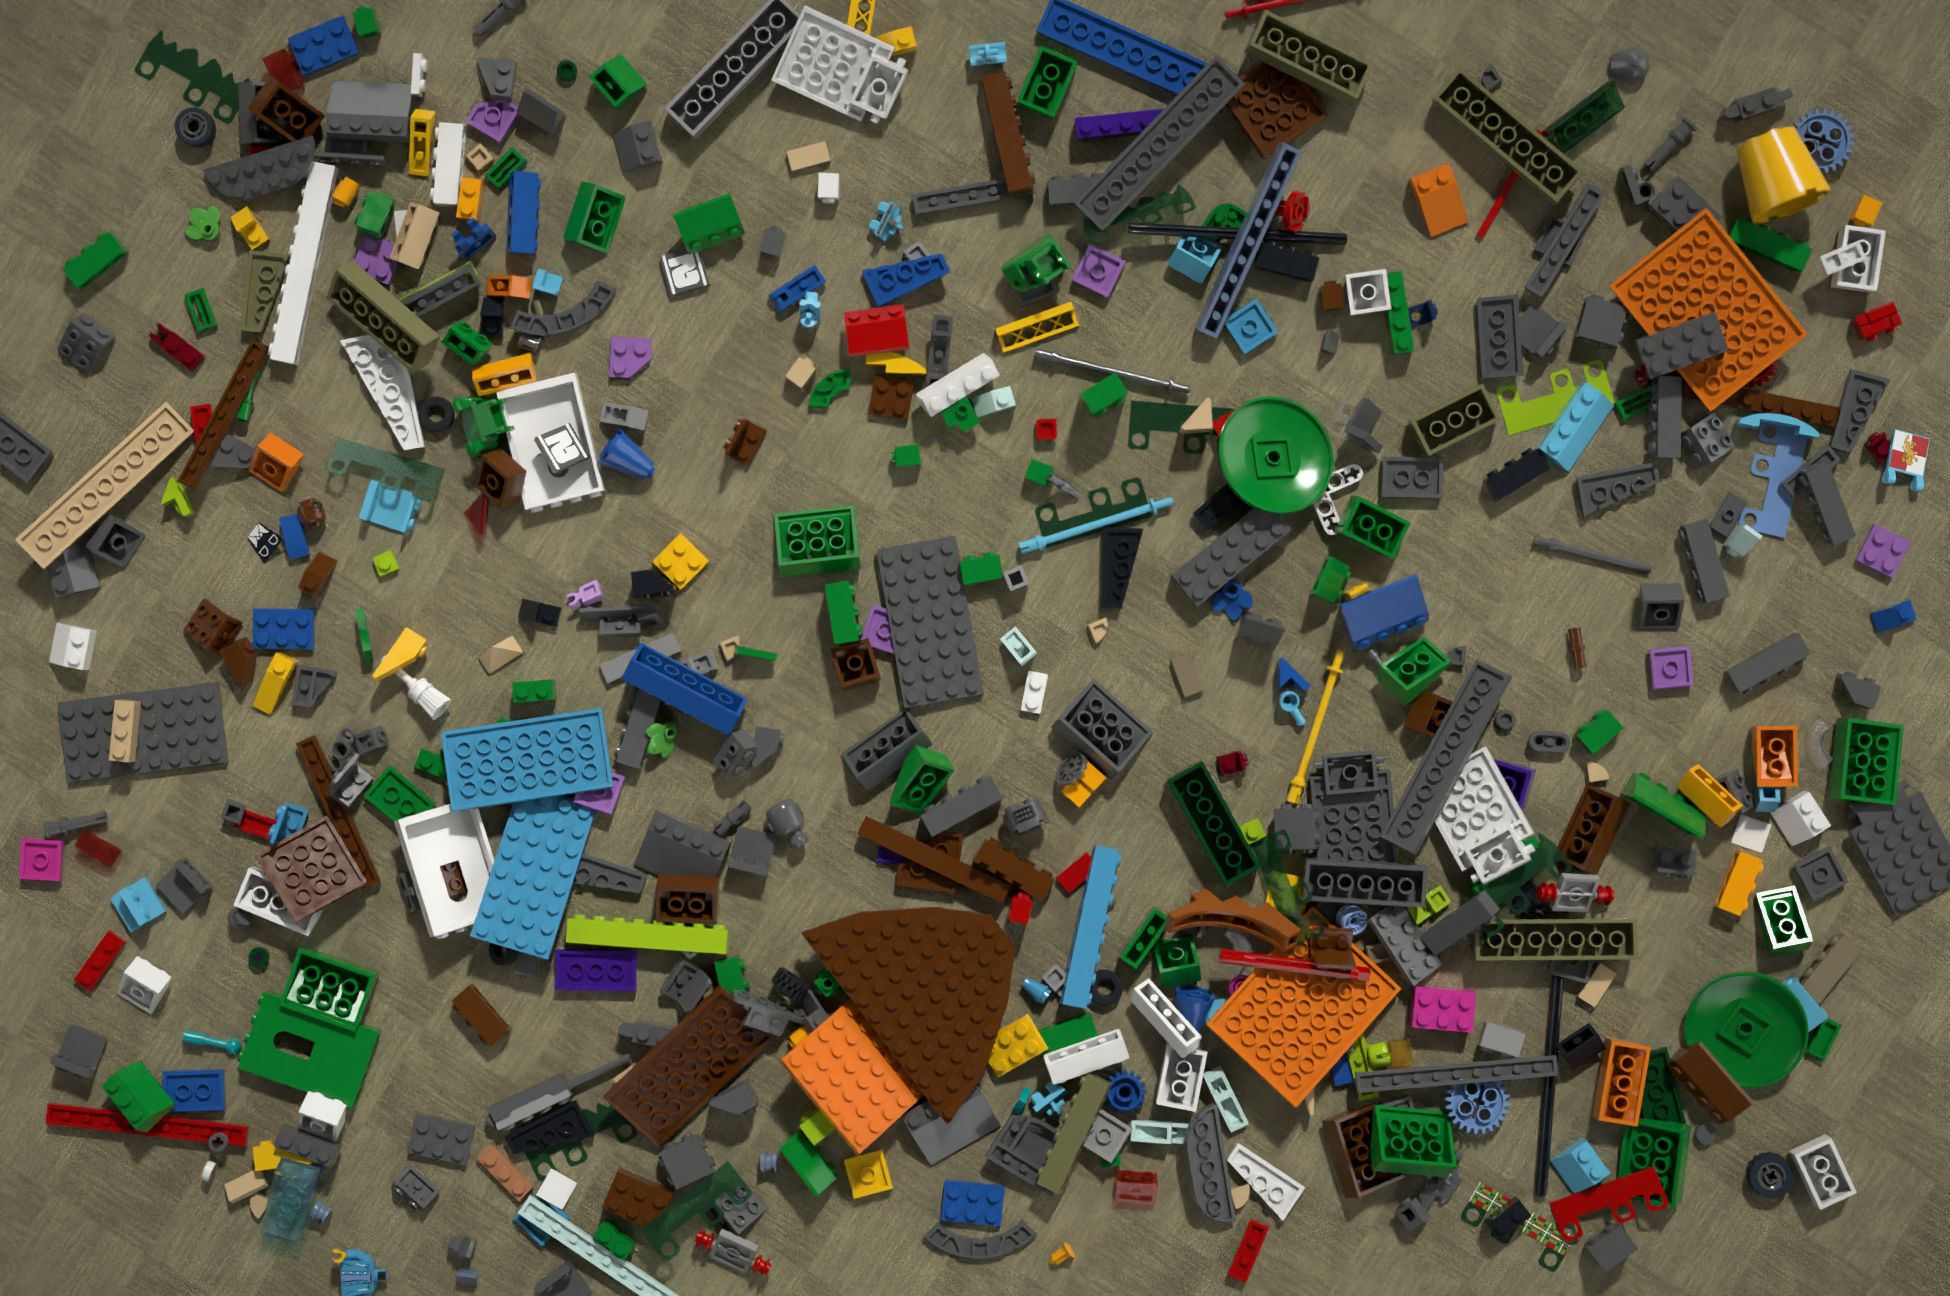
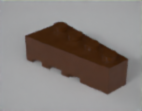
M991 837L990 840L985 838L973 861L977 864L982 863L989 871L1000 874L1006 881L1018 885L1023 891L1043 901L1055 881L1051 878L1053 874L1044 868L1041 871L1034 867L1036 864L1027 858L1023 861L1017 857L1019 853L1008 847L1005 850L1000 847L1001 842Z

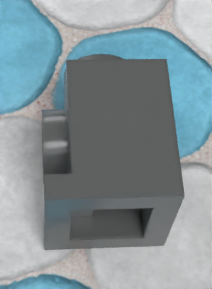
M1409 1197L1399 1203L1401 1207L1395 1211L1408 1232L1420 1226L1431 1217L1429 1213L1425 1212L1416 1197L1412 1200Z

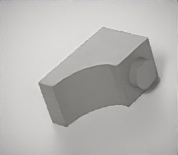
M604 402L600 422L644 430L648 411L632 406Z

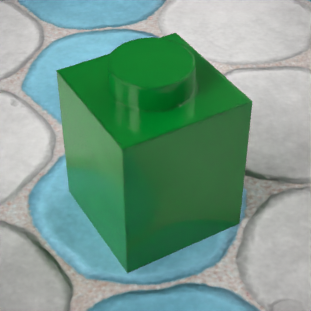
M361 6L357 8V11L352 12L358 35L362 39L382 34L376 11L372 7Z
M919 444L894 447L895 452H891L892 463L897 464V468L921 465Z
M1031 459L1024 478L1047 487L1048 483L1052 484L1047 479V475L1050 472L1055 475L1056 473L1053 472L1054 467Z

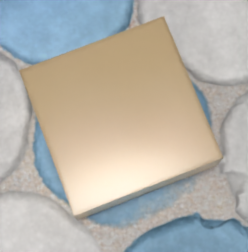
M481 143L466 155V158L478 172L494 160Z

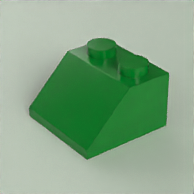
M1331 556L1326 557L1310 594L1332 604L1335 600L1339 601L1343 590L1340 588L1343 582L1347 583L1351 574L1348 571L1350 566Z
M1193 935L1156 941L1154 943L1162 988L1202 980Z

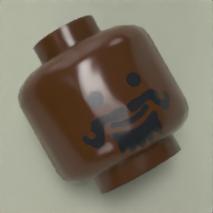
M315 498L300 502L297 513L301 524L309 526L310 529L322 526L321 522L326 519L322 502L316 501Z

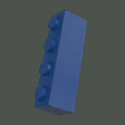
M513 171L510 173L507 254L532 255L537 251L538 239H535V234L539 228V219H536V213L540 208V199L537 198V191L541 187V179L538 178V173Z

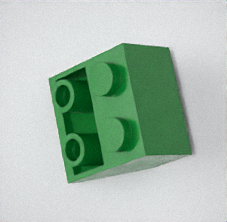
M622 54L605 62L589 76L590 80L617 111L648 85Z

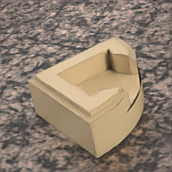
M1106 617L1087 625L1095 644L1101 641L1107 632L1108 622Z
M739 635L720 642L726 661L731 660L736 655L734 649L735 645L740 646Z
M1586 762L1588 782L1610 779L1607 771L1601 765L1594 762Z
M1248 1183L1231 1188L1236 1209L1242 1207L1248 1200L1250 1194Z
M259 1192L251 1195L250 1207L258 1219L261 1218L271 1200Z

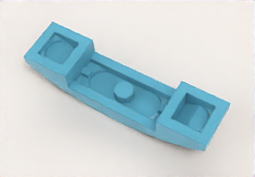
M1754 414L1735 421L1734 424L1755 429L1759 427L1760 422L1795 428L1794 436L1819 438V433L1810 425L1782 414Z

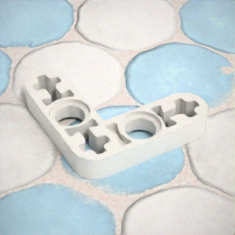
M1356 464L1333 472L1332 476L1340 478V485L1332 487L1329 483L1327 487L1330 491L1326 492L1325 490L1313 503L1322 528L1328 535H1337L1338 533L1328 530L1327 526L1330 523L1328 519L1323 521L1322 517H1327L1333 513L1334 517H1331V521L1338 525L1340 520L1329 494L1361 480L1363 471ZM1350 468L1358 470L1357 478L1349 477L1346 479L1348 483L1345 484L1344 477L1340 472L1344 471V475L1351 472ZM1322 502L1330 505V511L1326 514L1319 511V505Z

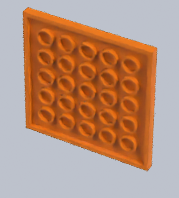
M851 998L779 1060L856 1155L866 1149L924 1095Z

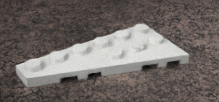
M370 335L340 340L404 451L425 447L409 369Z

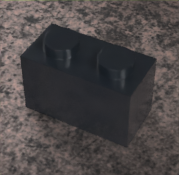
M1590 1023L1556 1044L1561 1056L1572 1070H1575L1606 1049L1599 1034Z
M1515 1196L1485 1218L1484 1221L1500 1240L1530 1218L1531 1214Z

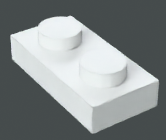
M413 53L411 94L414 97H422V92L426 90V80H423V72L427 71V60L420 53Z
M1028 671L1021 710L1041 713L1048 674Z

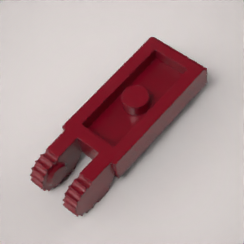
M158 323L156 327L167 334L168 337L163 341L152 332L149 334V337L161 345L160 347L194 372L205 355L177 333Z

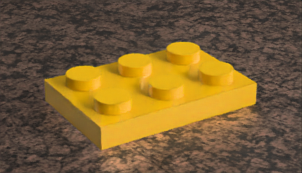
M1029 1014L1024 1015L998 1031L988 1060L997 1077L1002 1076L1048 1049Z

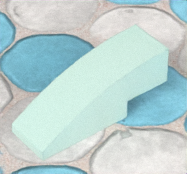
M1221 1066L1203 1073V1077L1230 1132L1232 1133L1248 1125L1249 1123Z
M1132 1120L1131 1141L1184 1144L1185 1133L1190 1122Z

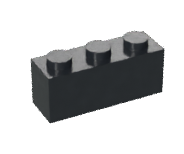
M1268 240L1265 243L1261 242L1253 268L1310 283L1314 281L1320 258L1315 256L1316 253L1304 250V253L1297 252L1295 247L1287 245L1284 248L1276 246L1277 243Z
M1530 447L1520 453L1522 457L1515 461L1512 458L1503 464L1505 468L1500 471L1494 469L1486 474L1488 478L1483 481L1495 501H1499L1550 469L1538 448L1532 450Z

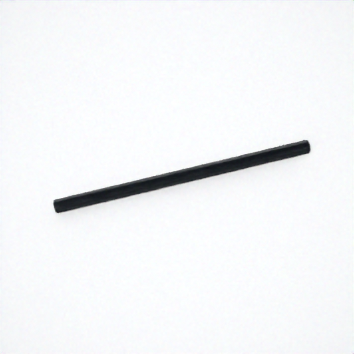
M1131 222L1128 224V233L1223 239H1235L1240 229ZM1267 229L1262 241L1345 245L1347 243V234Z
M1553 976L1546 1056L1556 1055L1558 1060L1556 1044L1559 1043L1564 978ZM1556 1076L1544 1078L1535 1190L1536 1195L1539 1196L1547 1195Z

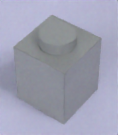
M1022 565L1003 572L1010 592L1029 584Z

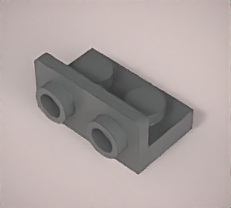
M1655 846L1653 870L1659 872V876L1671 877V873L1679 874V878L1691 879V875L1697 876V871H1695L1697 851Z
M411 1164L392 1183L393 1191L399 1197L404 1196L409 1201V1206L416 1211H422L440 1191Z

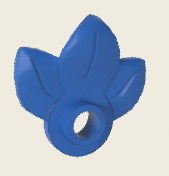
M1236 580L1228 581L1223 586L1222 591L1218 592L1213 599V610L1220 611L1225 609L1232 620L1239 618L1243 607L1251 608L1253 606L1252 596L1249 592L1243 590L1242 585ZM1231 586L1236 587L1235 594L1229 592Z

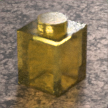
M1408 1038L1388 1040L1391 1056L1390 1064L1393 1067L1396 1066V1069L1408 1068V1065H1413L1411 1040Z

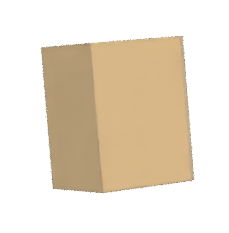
M1209 397L1182 425L1179 430L1181 434L1210 432L1212 430V410Z

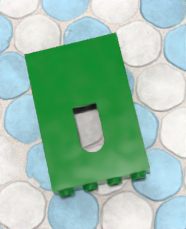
M267 990L264 994L261 993L257 1005H260L258 1012H254L251 1019L252 1029L246 1033L244 1038L245 1048L240 1051L237 1058L239 1062L238 1068L307 1093L308 1091L321 1093L326 1098L340 1100L347 1107L353 1108L359 1097L382 1030L360 1022L356 1032L279 1006L283 994L272 990ZM286 1031L314 1041L315 1044L309 1060L278 1050L274 1045L275 1035L278 1032Z

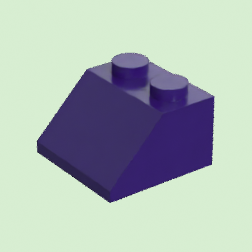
M1494 759L1521 810L1524 809L1536 770Z

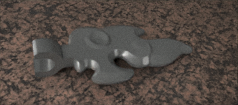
M1455 1149L1456 1164H1459L1464 1155L1457 1149ZM1456 1168L1448 1177H1438L1437 1181H1429L1419 1194V1203L1425 1211L1432 1206L1436 1197L1440 1198V1204L1451 1198L1455 1187L1462 1181L1461 1172Z

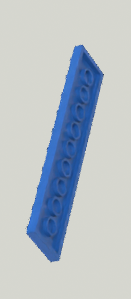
M1050 0L1036 30V33L1176 95L1208 64L1067 0Z

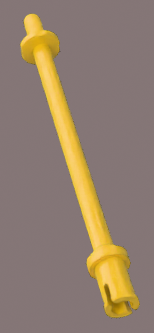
M1341 649L1337 650L1332 667H1326V669L1330 670L1297 775L1290 781L1292 784L1286 800L1292 803L1299 804L1303 787H1306L1304 777L1338 673L1343 674L1344 672L1339 669L1344 656V651Z

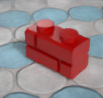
M1894 302L1851 318L1859 340L1866 339L1867 342L1879 338L1878 333L1883 331L1886 334L1897 331L1896 326L1902 324Z
M1018 891L1017 894L1012 895L1008 914L1010 921L1023 924L1029 923L1033 904L1029 893Z

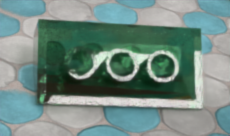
M1610 79L1545 128L1541 132L1543 137L1565 154L1625 109L1614 80Z

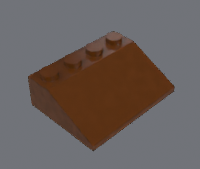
M1383 1101L1371 1103L1322 1120L1345 1198H1360L1406 1178L1403 1173L1372 1170L1370 1154L1373 1122L1372 1107L1383 1104Z

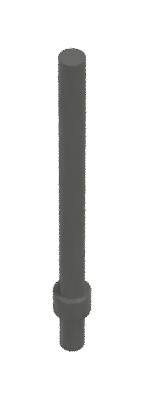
M1535 536L1533 544L1548 547V550H1561L1650 573L1652 570V565L1562 543L1558 539H1546Z

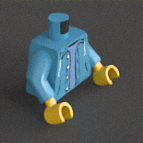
M336 1248L332 1250L333 1253H339L337 1258L331 1259L336 1263H340L342 1296H371L377 1288V1281L388 1280V1270L376 1269V1260L371 1259L370 1255L363 1251L349 1249L342 1252Z

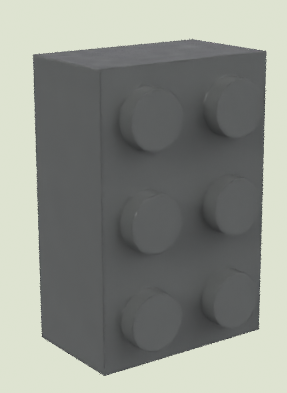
M1680 176L1675 177L1646 207L1672 234L1705 208L1710 211L1718 222L1722 218Z

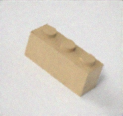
M410 202L389 259L419 269L424 262L426 248L431 243L433 229L438 224L439 212Z
M115 700L109 753L110 761L135 762L141 701Z

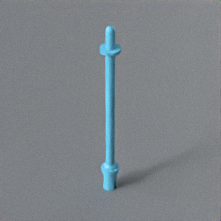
M1169 497L1154 502L1153 498H1150V504L1046 537L1036 535V538L1019 542L1022 555L1038 549L1041 551L1044 550L1047 544L1153 511L1154 515H1158L1157 509L1172 505L1174 500Z

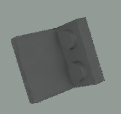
M358 753L354 757L349 756L343 764L342 771L337 770L330 779L328 795L346 809L352 805L373 780L369 773L358 766L360 754Z
M739 826L727 867L767 876L777 836Z
M186 857L179 859L174 864L175 867L156 884L158 889L181 913H185L213 887Z
M742 1179L736 1181L718 1199L705 1207L722 1229L732 1232L734 1235H739L766 1210V1207Z
M569 1259L534 1286L538 1294L543 1292L545 1296H588L592 1292L589 1285Z

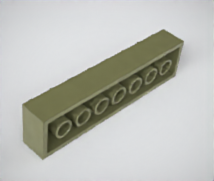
M1461 67L1456 70L1432 99L1433 104L1554 206L1584 172Z
M1637 919L1493 920L1488 925L1485 922L1481 924L1482 928L1472 935V961L1638 959Z

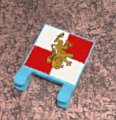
M1893 429L1887 465L1881 481L1885 484L1894 483L1896 471L1914 476L1910 483V490H1923V475L1930 438Z

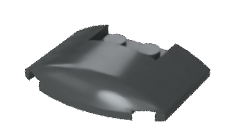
M1010 1115L985 1154V1157L1052 1197L1054 1195V1192L1037 1184L1039 1178L1036 1176L1041 1166L1044 1167L1047 1162L1045 1156L1050 1148L1053 1149L1056 1143L1053 1139L1058 1130L1037 1118Z

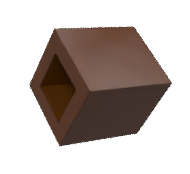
M1336 281L1324 282V285L1319 287L1322 312L1343 309L1342 284H1336Z

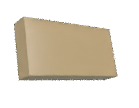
M826 141L787 151L792 172L831 161Z
M1598 962L1589 976L1588 984L1583 985L1577 996L1593 1007H1596L1616 976V973Z
M253 1170L224 1184L229 1202L233 1204L268 1187L264 1170Z

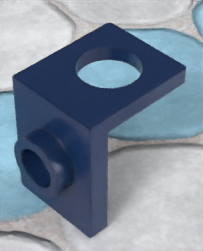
M1427 300L1425 303L1408 308L1411 328L1437 319V307L1435 303H1432V300ZM1420 310L1423 313L1422 320L1414 321L1411 317L1412 312Z

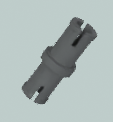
M742 800L731 812L728 811L726 813V816L714 826V829L723 836L731 827L737 825L739 820L752 808L746 801Z

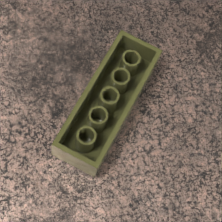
M1267 10L1259 16L1244 49L1245 53L1350 106L1358 99L1373 66V63Z
M354 261L336 269L326 298L412 373L429 365L440 336Z

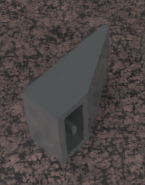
M1253 612L1242 615L1235 638L1275 650L1286 628L1281 626L1282 622L1272 618H1267L1266 621L1262 620V615Z

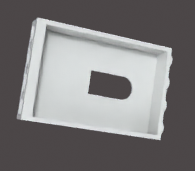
M576 373L496 392L498 400L506 399L507 403L501 404L507 426H514L515 430L506 433L512 458L527 471L521 493L525 510H531V513L542 511L543 506L550 505L551 508L562 506L564 501L570 500V503L582 501L584 496L589 495L590 498L602 496L601 492L606 491L600 465L597 462L598 457ZM570 423L590 457L588 460L569 467L565 476L554 477L550 473L548 464L534 439L541 434Z
M451 804L394 821L429 936H436L437 939L449 936L448 932L455 930L456 933L468 930L467 926L475 922L495 861L479 809L452 812ZM457 860L467 887V897L461 902H455L450 899L440 866Z

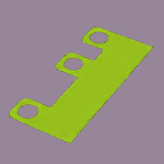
M1595 360L1585 363L1583 370L1587 383L1603 393L1615 405L1603 362ZM1595 364L1601 368V374L1598 377H1591L1589 375L1588 369L1591 365ZM1560 370L1550 375L1554 390L1553 394L1521 403L1515 385L1505 386L1497 390L1498 400L1509 436L1551 424L1555 421L1577 389V387H1574L1569 370ZM1559 374H1564L1568 378V383L1564 387H1559L1555 383V378ZM1505 390H1512L1514 392L1515 398L1512 402L1507 403L1502 399V393Z

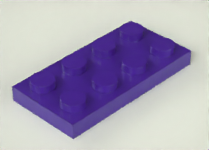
M556 949L555 990L637 991V950Z

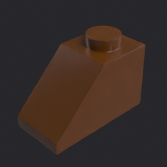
M318 552L305 570L297 588L320 597L338 560Z
M247 637L234 641L219 652L239 686L253 681L257 657L253 644Z

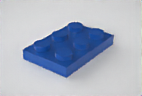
M343 15L287 38L304 77L360 54Z
M253 609L254 649H315V609Z
M224 1069L171 1070L162 1072L163 1089L176 1104L169 1112L226 1109Z
M945 1179L941 1220L1001 1226L1005 1185Z

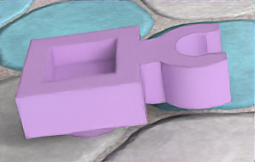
M597 580L579 587L580 592L567 595L568 600L571 602L569 606L572 610L579 608L582 603L587 607L604 599L600 583Z

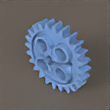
M1816 108L1814 115L1807 111V118L1801 115L1799 117L1801 123L1795 121L1793 125L1797 128L1796 130L1803 142L1812 144L1813 150L1810 154L1819 170L1823 169V172L1827 174L1829 167L1834 172L1836 171L1835 164L1842 167L1843 162L1841 160H1849L1846 153H1853L1849 146L1855 145V142L1850 141V138L1854 137L1855 134L1848 132L1853 127L1845 126L1848 119L1841 121V113L1838 116H1834L1835 110L1827 114L1826 108L1822 110V113H1819L1818 108ZM1812 123L1820 126L1819 133H1813L1810 130ZM1831 130L1838 131L1840 135L1838 140L1830 138ZM1804 134H1807L1815 139L1824 137V142L1838 145V148H1834L1833 146L1826 143L1820 146L1819 141L1805 138ZM1824 149H1829L1832 152L1831 159H1825L1822 156Z
M1502 1080L1472 1083L1475 1086V1091L1473 1094H1469L1466 1090L1469 1083L1450 1085L1452 1090H1445L1450 1094V1097L1444 1098V1100L1449 1101V1104L1444 1106V1108L1451 1110L1447 1116H1454L1452 1123L1459 1122L1458 1129H1462L1465 1126L1466 1133H1469L1471 1128L1475 1135H1477L1478 1129H1480L1481 1134H1485L1486 1128L1492 1132V1125L1500 1127L1498 1120L1505 1121L1502 1114L1509 1113L1504 1109L1505 1106L1510 1105V1103L1505 1102V1099L1510 1097V1095L1503 1093L1507 1087H1500L1503 1082ZM1483 1084L1484 1088L1479 1095L1480 1086ZM1488 1090L1494 1093V1098L1491 1101H1488L1485 1097ZM1478 1098V1100L1481 1101V1104L1476 1105V1103L1473 1102V1099ZM1463 1102H1466L1469 1106V1110L1466 1113L1460 1111V1105ZM1475 1108L1474 1118L1471 1119L1470 1116ZM1482 1109H1485L1488 1113V1117L1485 1120H1481L1479 1117V1112Z

